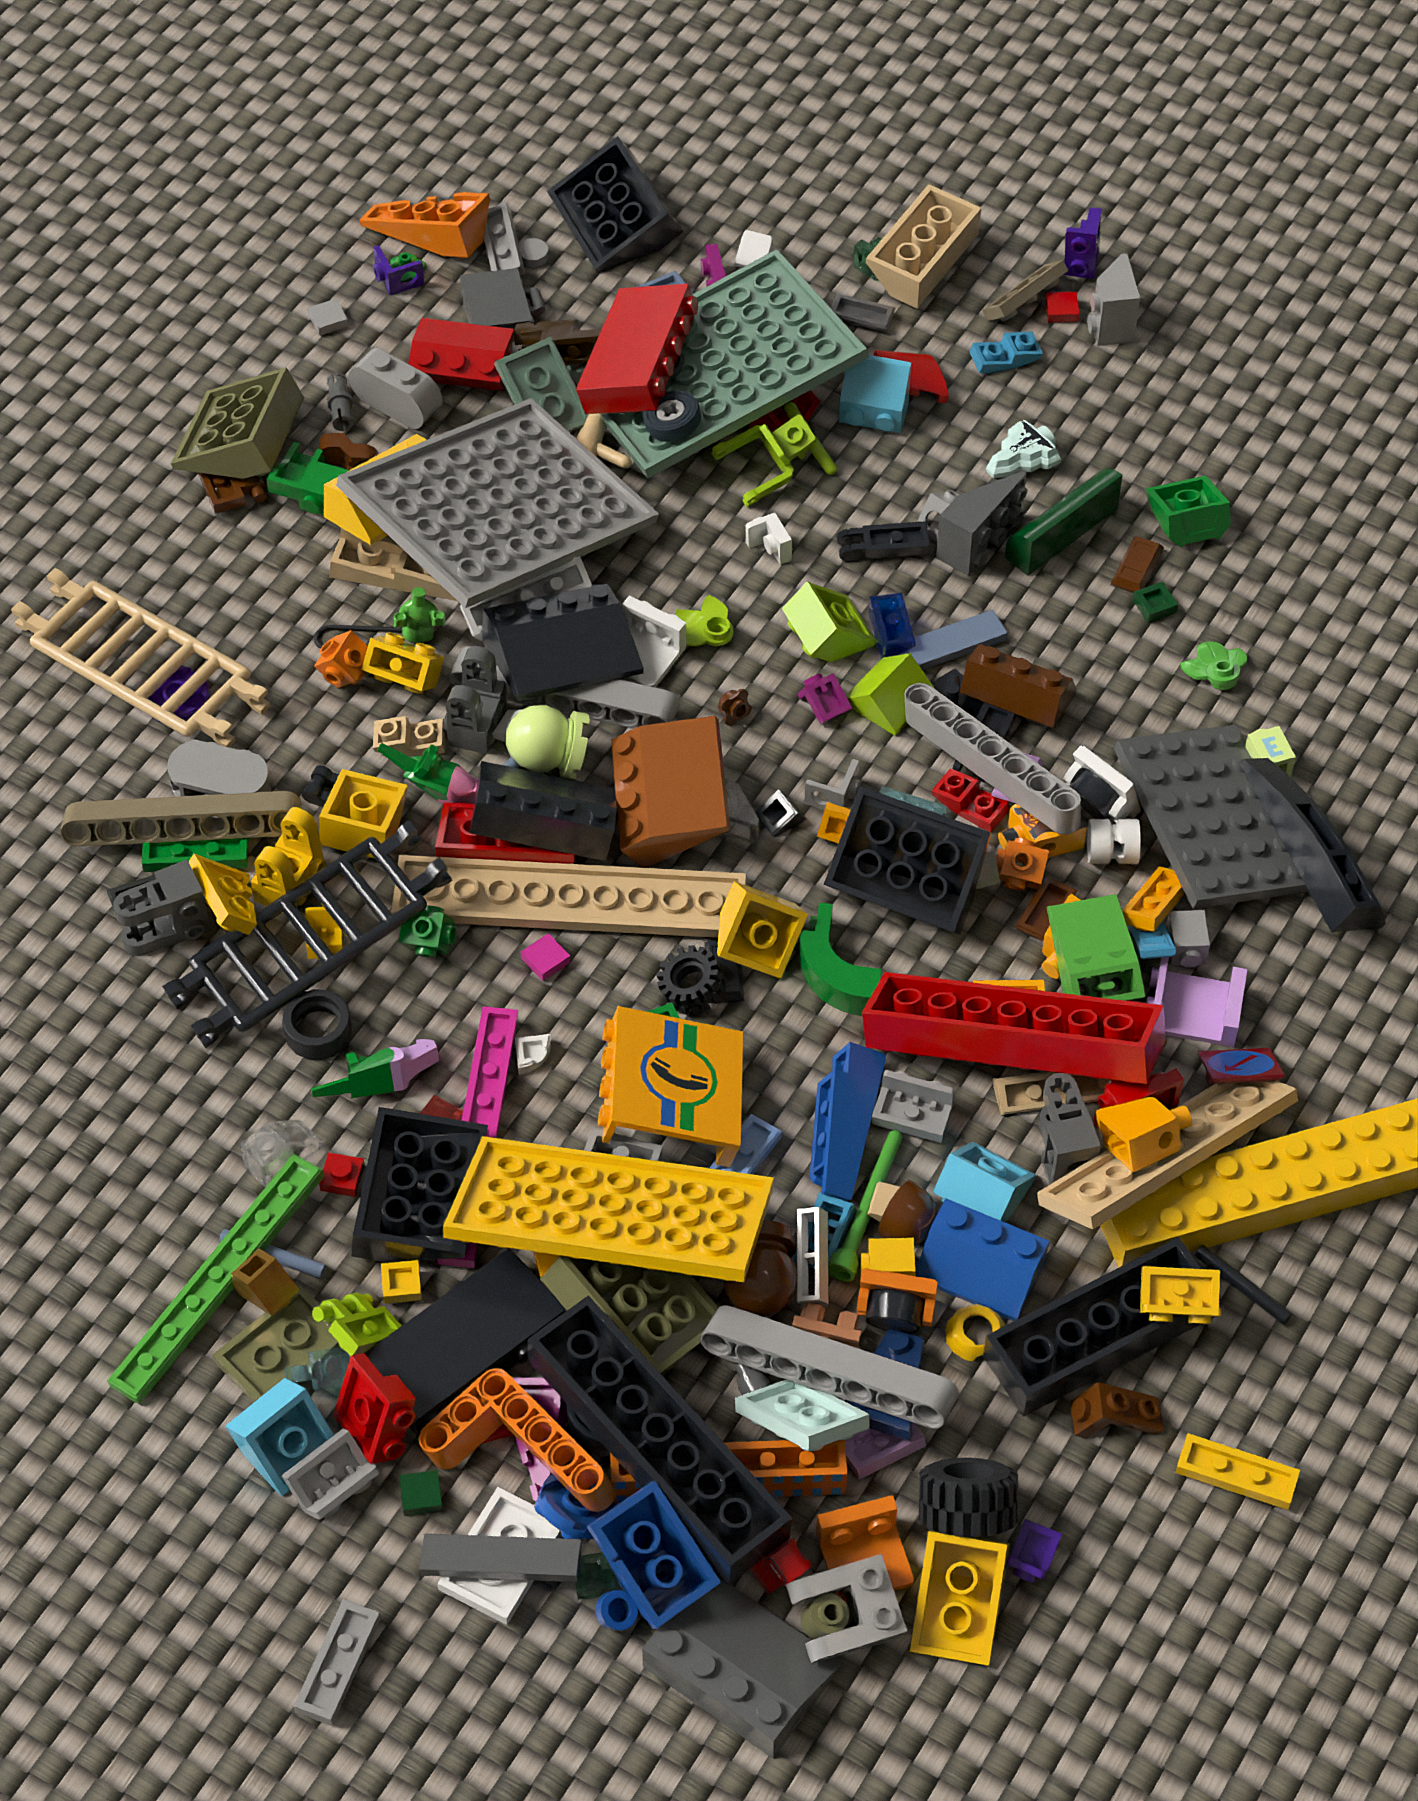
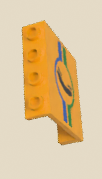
M617 1006L612 1020H606L602 1039L608 1041L601 1059V1068L606 1069V1076H603L599 1090V1097L604 1098V1104L601 1105L598 1115V1126L603 1127L602 1142L610 1143L616 1127L619 1126L717 1146L716 1165L731 1167L741 1146L743 1031Z

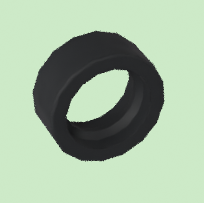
M322 989L305 991L291 1000L284 1009L282 1024L287 1044L295 1054L303 1058L323 1060L333 1057L341 1052L351 1039L352 1022L347 1003L336 993ZM316 1011L331 1013L338 1019L336 1029L330 1034L319 1038L306 1037L299 1034L296 1029V1024L302 1017Z

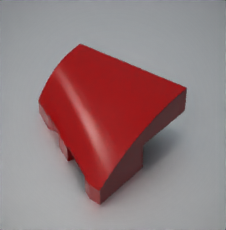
M875 350L873 356L911 362L910 395L918 397L920 391L932 392L937 397V402L947 403L949 394L946 382L939 365L932 355Z

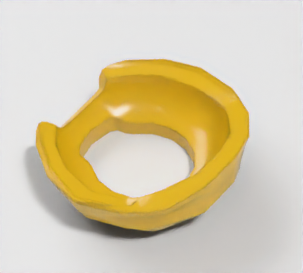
M979 1304L964 1306L958 1309L947 1321L945 1328L946 1344L953 1353L964 1360L974 1361L976 1357L983 1355L984 1345H975L965 1335L963 1323L967 1318L976 1315L986 1318L992 1326V1332L1006 1326L999 1314L989 1307Z

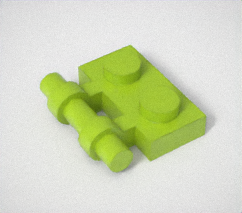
M355 1292L345 1295L343 1300L336 1298L325 1300L312 1311L314 1320L318 1322H333L328 1331L338 1341L340 1347L350 1356L365 1353L402 1326L385 1306L374 1309L372 1306L373 1298L367 1293L360 1294Z

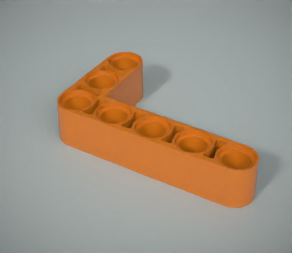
M495 1368L483 1373L420 1432L419 1444L436 1467L447 1470L461 1463L504 1424L585 1508L597 1512L606 1509L614 1501L615 1488L600 1465L502 1369ZM550 1436L547 1440H545L544 1442H542L543 1439H545L546 1437ZM573 1460L570 1464L564 1466L568 1461ZM597 1483L594 1488L588 1490L590 1486Z

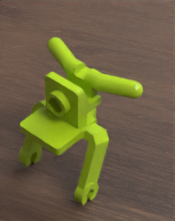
M787 402L784 406V411L790 420L774 432H771L765 424L756 425L727 442H721L712 448L711 454L715 460H718L747 443L760 438L780 470L783 471L781 475L745 493L742 501L746 507L752 506L760 498L790 483L794 471L790 461L797 456L803 459L806 456V452H812L826 474L833 475L837 471L836 464L818 438L813 434L810 426L793 402Z

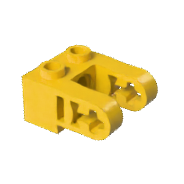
M293 807L288 811L281 822L282 835L275 844V847H264L255 860L256 874L250 881L255 902L268 906L326 867L317 822L311 814L303 809ZM307 896L301 899L295 905L301 906L305 902Z

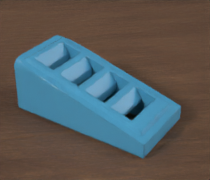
M1163 922L1160 923L1154 932L1139 931L1134 929L1133 926L1127 925L1135 952L1141 959L1174 957L1176 955V948Z
M819 1192L814 1207H820L825 1211L841 1216L839 1222L828 1218V1226L835 1229L834 1234L828 1233V1241L830 1242L828 1247L829 1262L832 1253L840 1249L854 1218L856 1208L854 1204ZM808 1222V1249L815 1251V1243L811 1242L813 1236H815L814 1222ZM797 1249L792 1259L794 1263H797ZM808 1264V1268L815 1270V1264Z

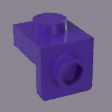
M1025 1519L1012 1554L1008 1556L1006 1562L1007 1565L1014 1567L1012 1575L1032 1583L1035 1582L1036 1577L1045 1579L1063 1534Z

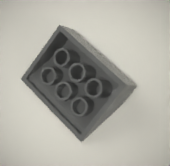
M718 1577L721 1582L656 1630L642 1648L643 1668L764 1753L774 1758L841 1669L843 1662L834 1657L811 1664L805 1643L811 1641L809 1638Z

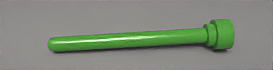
M898 1130L889 1132L844 1245L837 1252L832 1253L829 1259L828 1274L839 1281H853L859 1268L856 1253L871 1216L867 1215L876 1184L878 1182L885 1183L902 1141V1134Z

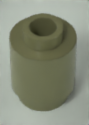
M831 1593L820 1595L807 1604L801 1613L802 1628L813 1639L843 1630L849 1620V1609L846 1602L838 1595Z

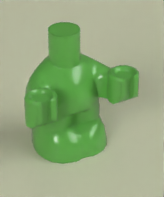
M416 587L412 590V598L402 605L399 612L395 613L393 625L394 627H402V635L407 641L414 643L426 642L433 638L434 626H445V614L425 598V590L423 588Z

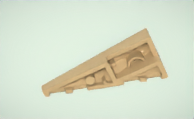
M341 528L340 538L330 562L329 578L411 593L414 588L421 587L425 590V595L457 601L389 535L369 545Z

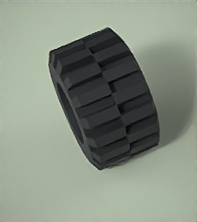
M950 1458L924 1466L919 1474L920 1523L932 1531L965 1538L988 1537L1009 1531L1018 1522V1473L1007 1465L982 1458Z

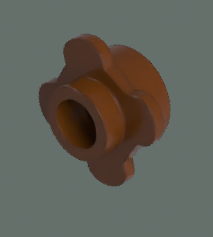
M730 690L720 698L718 709L725 715L723 722L727 726H732L736 720H741L750 714L752 706L748 704L747 697L749 693L747 690Z

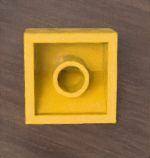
M342 769L319 816L321 844L348 852L369 837H375L380 843L386 841L399 828L407 794V785ZM371 853L367 855V857L374 858Z
M733 881L720 912L717 955L781 979L808 913L795 903Z

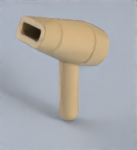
M589 414L576 439L597 458L601 457L621 468H628L631 465V459L628 456L602 444L606 427L599 414Z

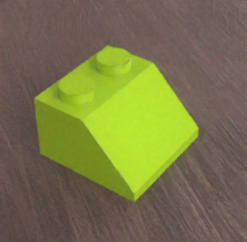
M807 581L781 608L788 618V626L794 633L798 634L803 642L802 649L813 659L820 658L833 662L871 648L877 643L850 598L842 593Z

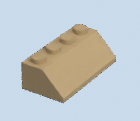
M928 184L867 256L866 263L891 297L918 308L978 236L981 207Z

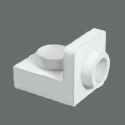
M776 513L758 517L746 524V544L749 548L764 543L767 552L770 555L774 554L780 565L792 561V539Z

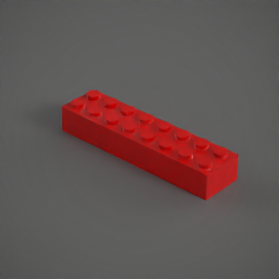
M890 972L883 974L862 1011L865 1045L867 1048L879 1049L885 1052L910 1053L917 1056L949 1058L954 1061L965 1060L985 1063L987 1065L1012 1066L1025 1070L1035 1069L1082 1075L1095 1079L1121 1080L1128 1083L1147 1084L1166 1042L1164 1005Z

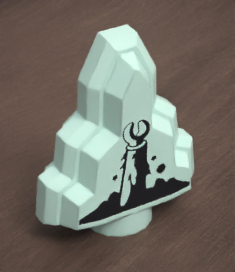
M1026 420L1017 422L1008 429V437L1002 441L1001 451L992 456L986 467V472L996 479L1013 475L1018 471L1032 472L1038 468L1049 469L1060 464L1061 458L1056 449V440L1053 433L1046 426H1040L1036 429Z

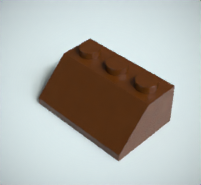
M981 644L976 647L967 659L960 689L962 694L1050 727H1054L1077 692L1073 678L1064 676L1056 670L1032 664L1024 658H1016L1000 652L994 647Z

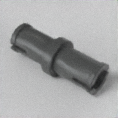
M336 373L337 383H335L334 376L331 374L327 378V385L329 387L327 403L328 408L332 411L333 427L338 431H344L343 421H345L346 428L349 430L353 426L350 411L353 403L352 396L348 393L347 377L342 373Z

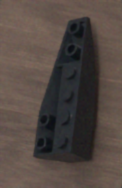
M1269 758L1242 759L1239 764L1248 782L1254 789L1264 811L1272 822L1278 837L1284 844L1330 931L1344 932L1383 928L1386 922L1380 903L1350 849L1314 800Z

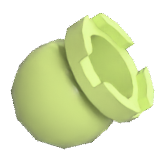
M547 705L529 706L513 717L506 731V746L510 756L520 766L533 772H548L558 767L560 777L575 780L576 773L574 770H581L588 738L581 737L583 725H589V714L573 711L570 718L566 719L559 710Z

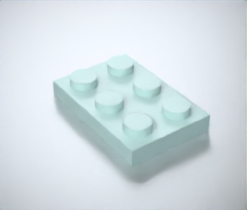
M787 1379L735 1398V1412L750 1419L753 1423L767 1428L777 1436L797 1444L806 1451L820 1450L826 1444L837 1440L850 1439L854 1434L869 1429L868 1413L831 1394Z

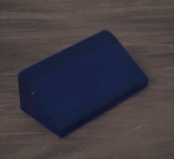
M903 594L871 596L869 599V616L880 658L897 656L915 647L916 642Z

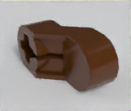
M327 433L319 441V449L323 450L325 464L343 466L347 470H351L379 455L377 449L373 446L354 444L344 433Z

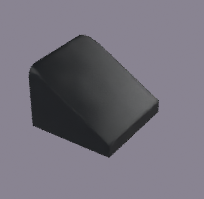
M777 790L754 812L773 837L781 835L807 819L790 797L780 790Z

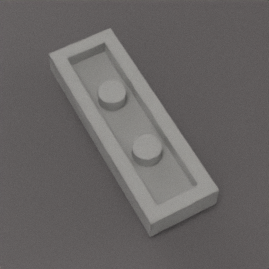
M505 201L489 208L484 241L491 271L518 268L519 275L521 276L525 274L511 209Z
M344 1599L342 1600L294 1704L296 1713L331 1726L333 1725L381 1619L380 1612Z

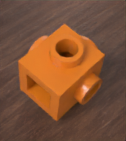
M350 630L332 637L321 647L319 651L321 656L314 667L323 675L328 683L336 688L350 683L354 685L366 673V671L361 669L368 646Z
M1015 838V841L1008 840L1005 849L998 848L996 855L999 880L1005 882V887L1013 890L1024 891L1025 887L1038 890L1042 883L1049 850L1035 847V842L1024 838ZM1016 862L1022 863L1024 867L1018 866Z

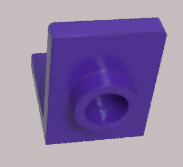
M380 246L373 247L375 259L373 271L378 282L383 281L390 295L424 285L423 264L421 260L392 269ZM410 271L416 272L413 280L409 282L400 281L405 273Z

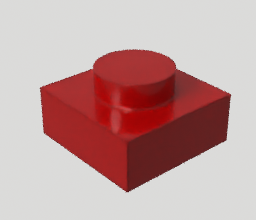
M328 1152L323 1168L324 1178L319 1183L320 1191L356 1197L365 1168L364 1158Z

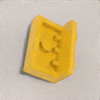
M1143 1266L1141 1272L1140 1313H1150L1149 1321L1173 1322V1315H1188V1323L1211 1324V1317L1221 1316V1308H1219L1220 1270Z

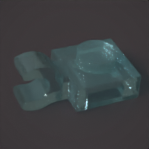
M341 1347L308 1352V1364L284 1367L286 1379L292 1382L312 1380L313 1390H321L342 1386L351 1356Z

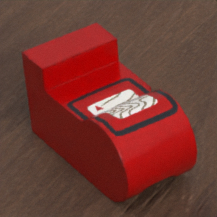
M789 1538L753 1566L750 1571L765 1592L770 1594L779 1586L787 1585L798 1578L813 1564L801 1554L796 1540Z

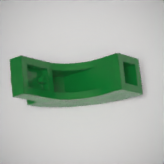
M819 902L817 916H810L809 931L801 930L800 966L803 976L813 992L824 1002L840 1011L862 1016V1011L881 980V969L855 966L843 961L835 954L830 945L833 904Z

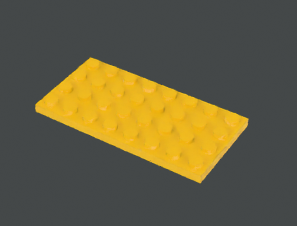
M482 1136L443 1225V1238L459 1240L461 1242L494 1245L501 1248H514L534 1251L536 1253L569 1256L575 1259H589L611 1264L644 1267L650 1270H664L684 1273L686 1275L712 1277L725 1281L744 1282L771 1199L774 1177Z

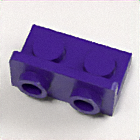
M1090 207L1087 220H1081L1080 228L1068 227L1066 229L1064 263L1068 271L1064 275L1094 279L1100 250L1101 208Z

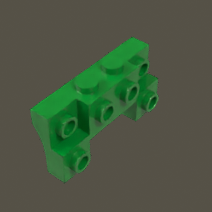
M293 442L281 463L270 472L267 478L268 492L298 500L299 509L306 510L312 514L324 515V484L349 470L325 464L323 450L317 449L313 457L301 454L300 444Z

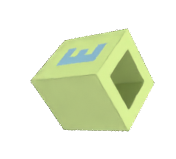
M1280 726L1258 729L1248 734L1245 747L1252 758H1269L1291 777L1296 756Z

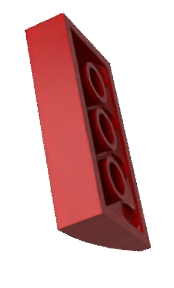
M443 803L435 845L436 857L576 864L577 855L470 834L474 804Z

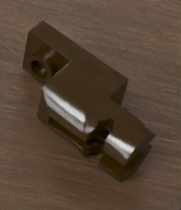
M577 319L552 322L540 321L536 325H534V322L518 323L514 331L515 345H522L521 349H519L522 350L552 337L565 365L585 364L590 358L602 328L580 330Z

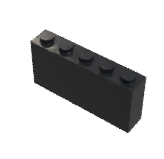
M508 1248L364 1354L383 1377L397 1375L415 1396L413 1412L416 1417L409 1428L419 1437L422 1429L483 1373L495 1368L507 1372L518 1363H526L528 1361V1339L565 1313L566 1309L522 1260Z

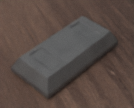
M839 293L836 294L830 307L843 323L883 333L887 331L896 307Z

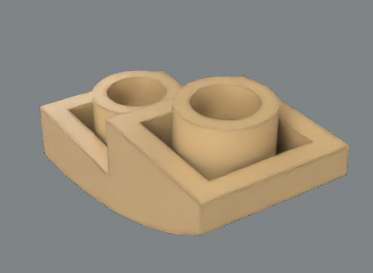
M407 716L374 721L373 749L375 752L380 753L377 749L383 743L407 756H422L423 752L433 744L439 748L438 754L446 753L447 732L443 731L444 720L441 718L410 724Z

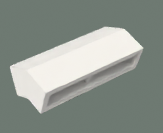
M820 1207L797 1209V1301L800 1303V1308H804L807 1302L821 1305L824 1308L828 1305V1212ZM808 1222H814L815 1252L808 1253ZM808 1264H815V1295L808 1296Z

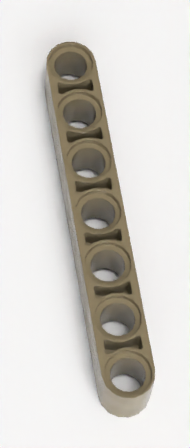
M289 791L74 802L68 805L64 812L60 835L65 843L77 847L274 837L282 835L281 822L286 816L282 812L288 813L293 807L301 809L302 803L296 794Z

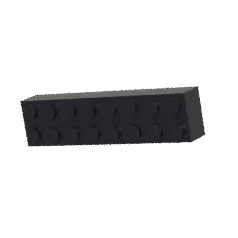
M589 1295L528 1339V1361L642 1488L651 1481H656L706 1560L728 1585L732 1584L790 1538L792 1517Z

